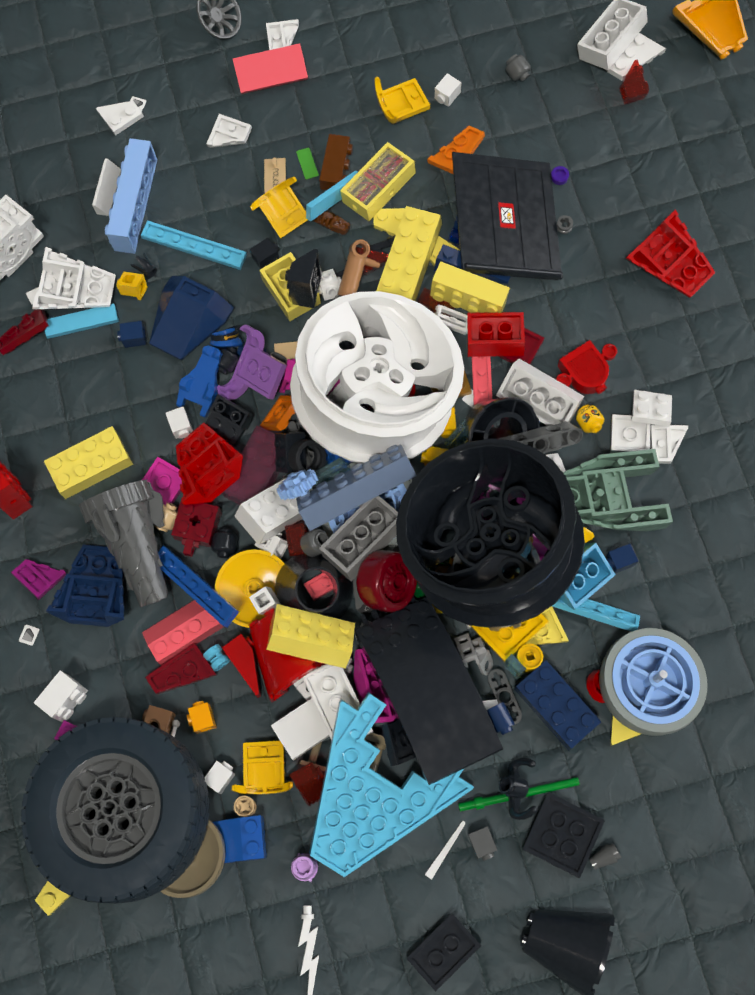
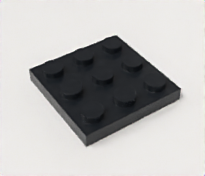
M548 792L522 850L580 878L605 820Z

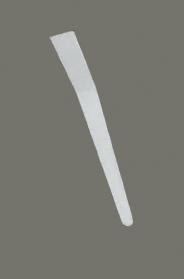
M465 821L461 822L425 875L431 880L463 829Z

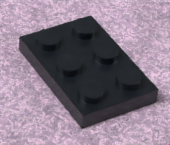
M451 913L406 959L436 992L481 947V944Z

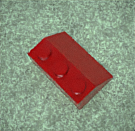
M524 312L467 313L468 357L524 356Z

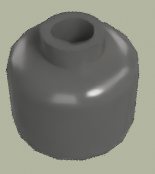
M515 54L507 60L505 70L513 81H524L530 76L528 72L531 70V65L523 55Z
M313 529L302 536L300 540L301 549L307 556H318L322 554L319 548L329 537L323 530Z

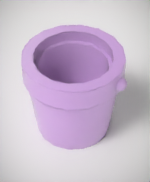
M298 853L291 865L292 874L300 881L311 882L318 872L316 859L311 857L310 854Z

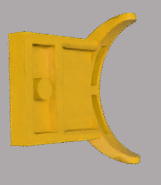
M375 77L377 100L382 112L390 123H398L401 120L430 109V103L416 78L382 90L380 78Z
M291 177L276 185L256 199L250 206L252 211L260 207L280 239L308 220L306 219V211L290 188V185L297 181L295 177Z
M281 741L243 743L244 786L232 785V791L241 794L264 795L286 792L293 787L292 781L285 783L284 746Z

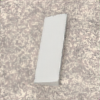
M106 158L92 206L96 214L109 216V210L113 204V194L117 189V178L121 174V169Z

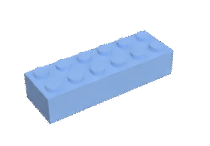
M130 138L128 145L125 146V159L121 162V175L117 178V192L113 194L114 204L113 208L109 210V224L105 227V235H107L114 251L132 254L136 252L157 164V158L151 141Z

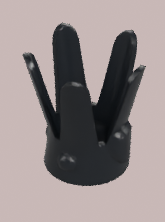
M145 253L143 255L146 260L137 255L136 260L144 269L134 264H131V266L142 272L147 279L153 276L156 277L157 268L150 263Z

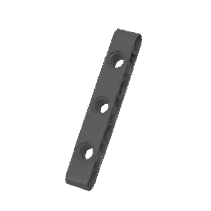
M563 422L499 439L514 440L534 447L545 454L579 443L583 437V432L572 423Z

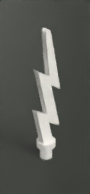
M312 905L303 906V914H301L303 923L298 947L306 942L300 976L309 970L307 995H312L319 955L312 959L318 926L309 932L314 914H312Z

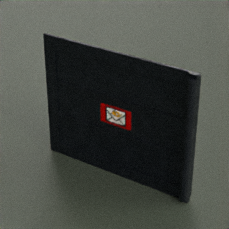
M452 152L461 269L478 274L561 280L563 272L561 271L550 163Z

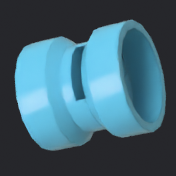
M219 644L212 646L203 654L204 658L210 661L211 667L215 672L230 662L229 657L223 654V649Z

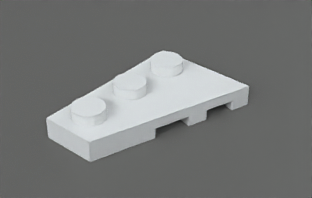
M638 33L607 72L622 81L636 72L639 67L653 61V58L664 54L666 48Z

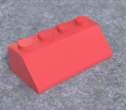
M193 600L143 631L142 634L156 661L162 666L191 644H198L224 626Z

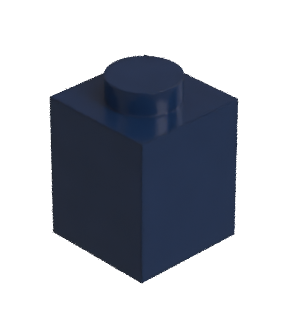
M142 321L120 324V331H117L119 342H122L125 348L147 345L145 327Z
M631 544L609 551L606 556V560L614 573L634 567L638 563Z

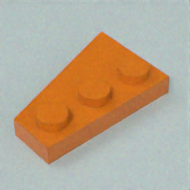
M468 126L455 136L450 144L441 147L436 155H431L427 159L428 163L454 175L452 152L473 154L485 137V132Z

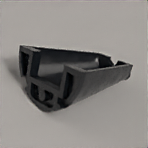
M535 909L534 913H529L526 925H529L530 928L528 934H523L520 946L523 947L522 951L579 994L594 995L595 989H593L594 984L599 985L608 958L613 932L609 930L610 926H614L615 917L610 913Z

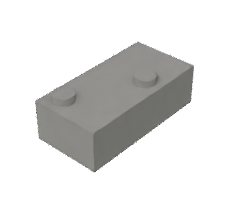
M380 496L365 502L319 548L323 557L347 579L352 581L357 576L362 561L370 553L383 550L397 536L396 519L398 512Z

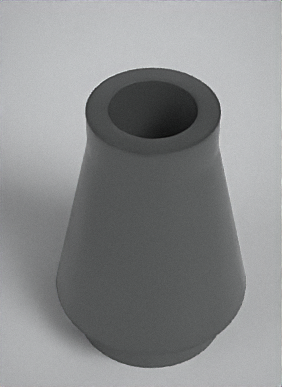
M607 843L589 860L596 870L617 863L622 857L614 843L610 845Z

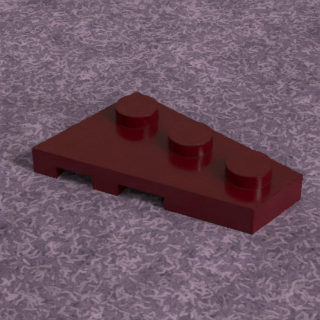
M193 643L145 678L154 692L160 694L217 676V674L204 658L197 645Z

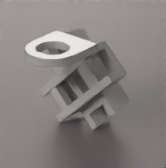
M467 633L454 638L457 644L456 649L465 667H469L468 662L476 660L480 672L483 675H489L493 668V659L490 651L486 650L485 643L481 637L471 641ZM465 639L468 640V641L465 642V643H462V644L459 643L460 641H463V640H465ZM488 661L489 665L487 670L485 671V664Z

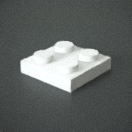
M634 390L631 421L670 427L672 395Z
M612 414L610 453L650 449V424L631 421V415Z

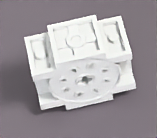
M7 195L0 200V280L5 275L10 277L33 254L32 248L44 237L42 232L35 228L32 222L33 216Z

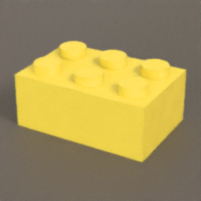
M291 252L260 269L262 281L289 321L312 309L293 305L291 297H289L285 274L286 270L290 269L291 263L296 260ZM319 293L317 294L315 307L321 304Z

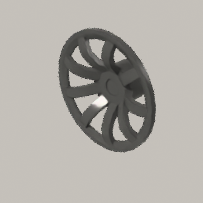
M197 0L198 18L208 33L220 39H228L238 32L241 25V11L236 0H230L232 3L224 8H221L224 0H219L217 4L216 0H211V4L208 0ZM201 2L207 6V10L201 11ZM235 7L236 15L224 13ZM225 20L237 21L235 28ZM222 25L226 26L231 33L224 35ZM218 26L219 34L212 31V27Z

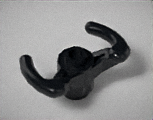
M519 758L512 761L508 766V775L499 782V790L502 794L508 796L510 817L516 820H525L537 812L536 806H531L523 812L519 811L521 799L526 797L529 785L524 778H520L518 768L522 765L531 768L535 767L536 762L530 758Z

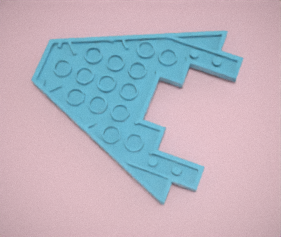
M369 692L357 709L343 700L339 701L309 852L311 857L343 877L359 868L474 788L472 784L459 777L464 769L431 785H428L425 778L412 771L401 788L371 769L370 765L380 750L364 738L386 707V704Z

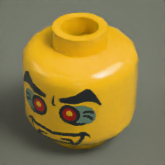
M593 405L581 407L576 416L577 423L586 433L599 432L605 420L598 408Z

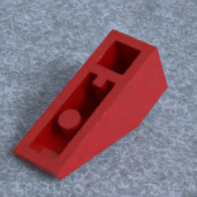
M240 634L223 646L222 649L257 698H260L261 689L255 652L252 649L254 644L248 636L244 638Z

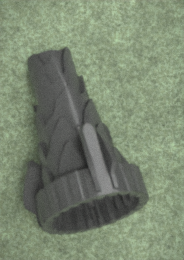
M141 480L102 492L80 503L79 507L85 523H93L98 533L104 538L108 550L115 557L119 569L122 568L130 589L134 590L139 606L150 605L166 598L167 586L160 568L163 564L157 551L153 524L159 528L165 526L163 523L164 511L161 493L154 491L148 480Z

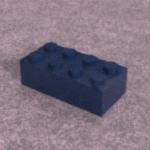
M544 661L514 689L568 751L601 723L600 719L547 661Z

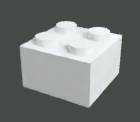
M60 670L34 701V704L50 717L63 722V720H68L72 716L75 706L85 700L88 690L71 676Z

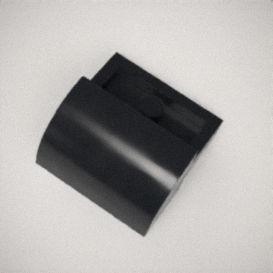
M218 394L209 410L211 413L205 424L233 446H237L244 431L248 430L251 424L252 413Z

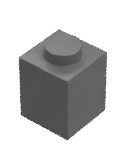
M488 826L468 834L477 859L482 857L483 861L494 857L493 852L497 851Z

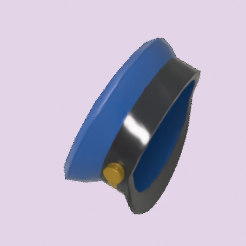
M241 325L211 333L210 345L213 347L242 346L243 341L238 336Z

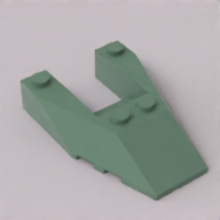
M656 449L601 454L588 462L586 461L571 470L563 472L574 495L575 505L581 520L585 524L615 530L652 531L665 529L673 523L669 504L632 508L625 477L651 475L660 467Z

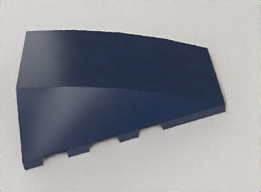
M83 545L71 565L72 569L69 574H66L63 579V585L60 590H57L54 595L55 599L48 606L46 612L71 624L109 627L124 620L122 568L119 569L115 557L110 553L108 547Z

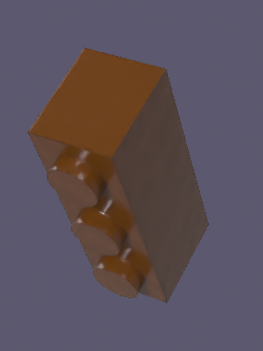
M329 134L319 179L321 190H328L347 177L345 172L350 167V160L348 158L353 153V144H351L349 136Z

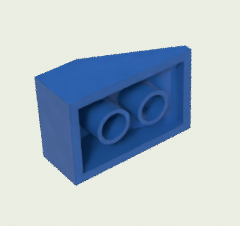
M263 816L241 817L213 822L224 840V863L267 858Z

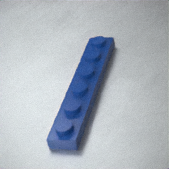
M162 546L158 552L163 566H160L161 570L221 625L228 628L239 611L171 550Z

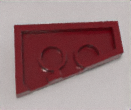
M35 309L30 315L26 313L18 326H12L0 337V353L2 355L12 352L17 346L29 341L32 336L44 331L49 326L44 309Z

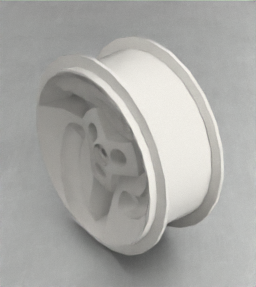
M381 291L356 292L338 297L325 304L307 320L298 338L295 354L296 363L293 367L290 392L292 406L300 424L314 441L330 453L352 462L365 463L373 455H381L389 447L401 444L408 459H412L429 449L444 432L451 416V409L462 389L464 365L461 349L451 330L436 314L422 304L401 295ZM350 341L354 344L355 348L342 350L339 343ZM418 362L423 364L425 368L415 370L411 367V364ZM339 379L344 392L350 398L345 402L343 409L326 397ZM413 384L438 389V392H433L429 395L408 397ZM360 405H371L374 409V413L364 409Z

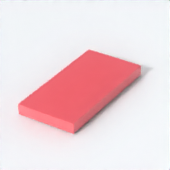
M300 43L233 58L241 94L308 79Z

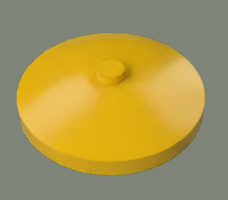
M252 549L233 555L221 566L216 576L214 590L239 611L232 622L249 628L248 625L257 619L260 621L265 617L258 614L249 597L265 586L272 588L275 593L277 575L285 564L280 558L274 554L271 556L270 552Z

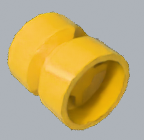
M529 643L521 646L515 657L516 667L523 673H532L541 665L543 652L535 644Z

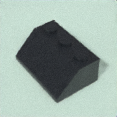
M313 249L291 263L290 269L286 270L285 281H287V289H289V297H291L293 305L309 308L315 307L322 278L318 249Z

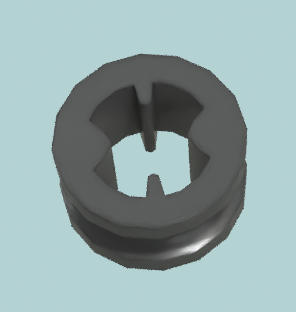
M567 215L559 217L557 221L558 232L562 234L570 233L573 227L572 218ZM564 222L568 223V225H566V227H562V223L564 224Z

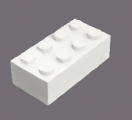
M613 0L578 42L579 59L609 70L647 24L646 6L630 0Z
M521 359L512 364L496 395L499 398L516 397L529 403L533 407L539 421L547 426L570 422L584 398L580 393Z
M285 479L241 503L235 514V518L258 545L303 519L298 511L296 498L281 500L277 493L278 485L282 484V481Z

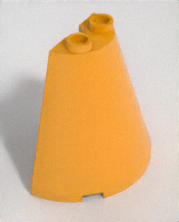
M686 0L675 6L672 10L674 17L720 57L721 60L729 56V52L732 50L735 53L744 47L742 44L748 40L737 0H694L692 2Z

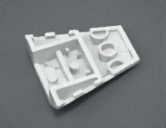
M48 247L45 248L42 261L43 271L38 292L35 293L32 309L110 307L116 278L115 274L95 266H87L83 261H75L63 253L58 254Z

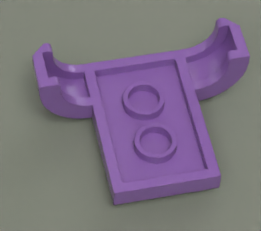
M243 325L240 327V330L244 331L247 335L246 343L231 380L225 385L217 386L218 394L233 400L243 395L247 388L250 387L266 398L274 399L287 364L263 351L264 336L260 331L249 325Z

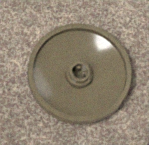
M208 819L204 840L191 865L174 883L160 892L175 898H190L202 894L216 882L225 862V844L219 829L211 820Z

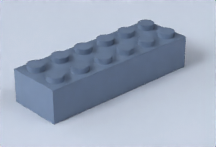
M393 445L385 453L373 455L369 458V461L354 465L350 471L346 473L341 472L335 475L333 480L321 482L315 489L308 491L306 495L296 498L298 511L309 531L417 475L402 445Z

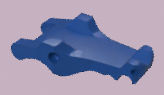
M210 345L203 347L202 355L196 367L188 375L181 378L176 406L184 407L187 399L202 405L200 416L204 418L208 416L209 410L218 395L217 372L223 355L219 349Z

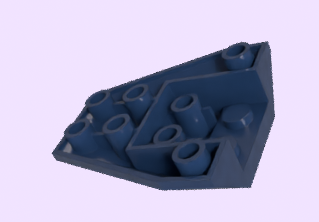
M171 276L161 293L149 344L179 360H183L209 338L211 333L216 332L226 323L234 307L215 291L185 276Z

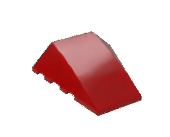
M675 209L626 259L691 298L715 274V271L703 252L699 251L696 246L697 242L694 238H691L687 232L688 228L684 222H681L678 217L679 214Z
M204 422L176 445L177 463L180 466L178 472L182 480L180 485V491L183 492L182 504L212 502L240 478L243 455Z

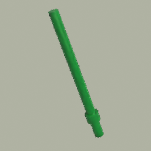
M576 777L530 787L526 797L580 785L579 779ZM505 794L485 798L480 796L475 797L472 801L458 803L460 812L475 808L480 810L484 809V806L509 800Z

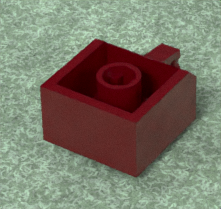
M181 500L171 535L174 540L182 541V545H185L183 551L185 556L193 557L195 547L199 548L200 545L211 547L213 534L217 532L222 515L219 506L205 503L184 505Z

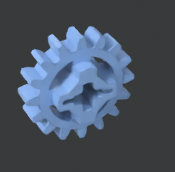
M300 470L299 472L287 475L288 477L282 481V484L278 485L279 487L276 490L281 500L302 497L316 484L318 477L314 470Z

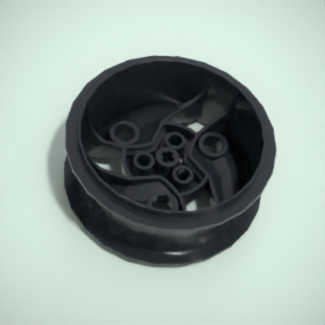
M484 439L471 441L449 449L430 461L410 483L401 500L396 519L397 544L402 560L432 605L446 616L472 626L486 628L512 626L532 619L547 610L571 586L581 566L585 546L583 522L564 473L552 459L536 448L514 440ZM502 481L499 497L479 500L481 494L488 488L491 482ZM515 498H525L521 505L513 506L510 504ZM492 516L491 519L484 520L486 517ZM451 529L455 531L456 535L452 541L442 542L441 534L444 530ZM533 534L549 550L536 567L526 560L532 548ZM481 548L478 552H473L475 549ZM454 554H457L464 566L467 567V569L453 573H440L428 569L444 562ZM515 566L520 569V574L516 578L507 579L504 577L507 568Z

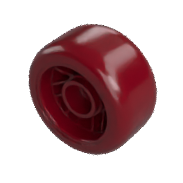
M377 550L370 553L362 561L357 573L356 585L358 595L366 606L374 610L396 612L409 604L415 593L417 581L404 564L400 552Z

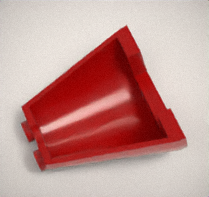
M274 608L265 612V617L260 621L257 619L248 625L267 695L271 702L276 701L289 691L287 688L308 673L325 665L324 663L266 650L271 619L275 611Z

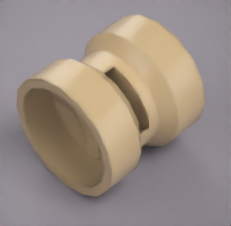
M240 796L236 799L234 810L239 816L250 817L256 812L257 805L252 798Z

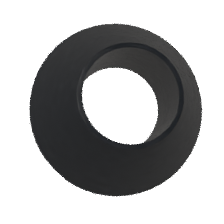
M504 397L482 401L474 405L467 414L465 426L468 442L484 439H499L540 428V423L533 407L529 403L516 397ZM501 419L498 429L488 437L491 427Z
M302 552L290 558L280 569L275 582V595L283 606L340 619L350 606L353 596L352 581L347 579L327 561L322 554L310 557ZM310 570L325 573L333 584L331 600L319 609L306 607L302 604L297 594V585L300 578Z

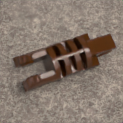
M327 210L312 220L342 235H345L350 229V223Z

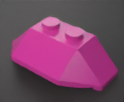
M356 649L353 679L360 704L369 692L386 704V707L375 723L393 722L396 717L362 649Z

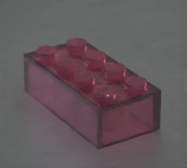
M256 426L241 453L243 460L240 478L222 492L225 498L240 505L273 486L280 473L276 472L275 433Z

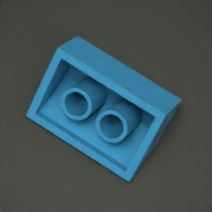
M585 543L581 566L571 586L560 598L573 610L577 609L616 575L597 543Z

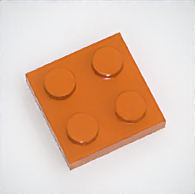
M279 396L260 424L265 430L282 431L288 426L289 419L295 414L291 396Z

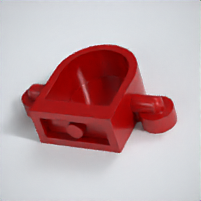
M590 340L559 359L558 368L562 374H559L556 380L568 387L572 385L574 389L583 394H600L607 389L605 383L609 375V366L606 360L610 361L616 357V346L606 344L600 353Z

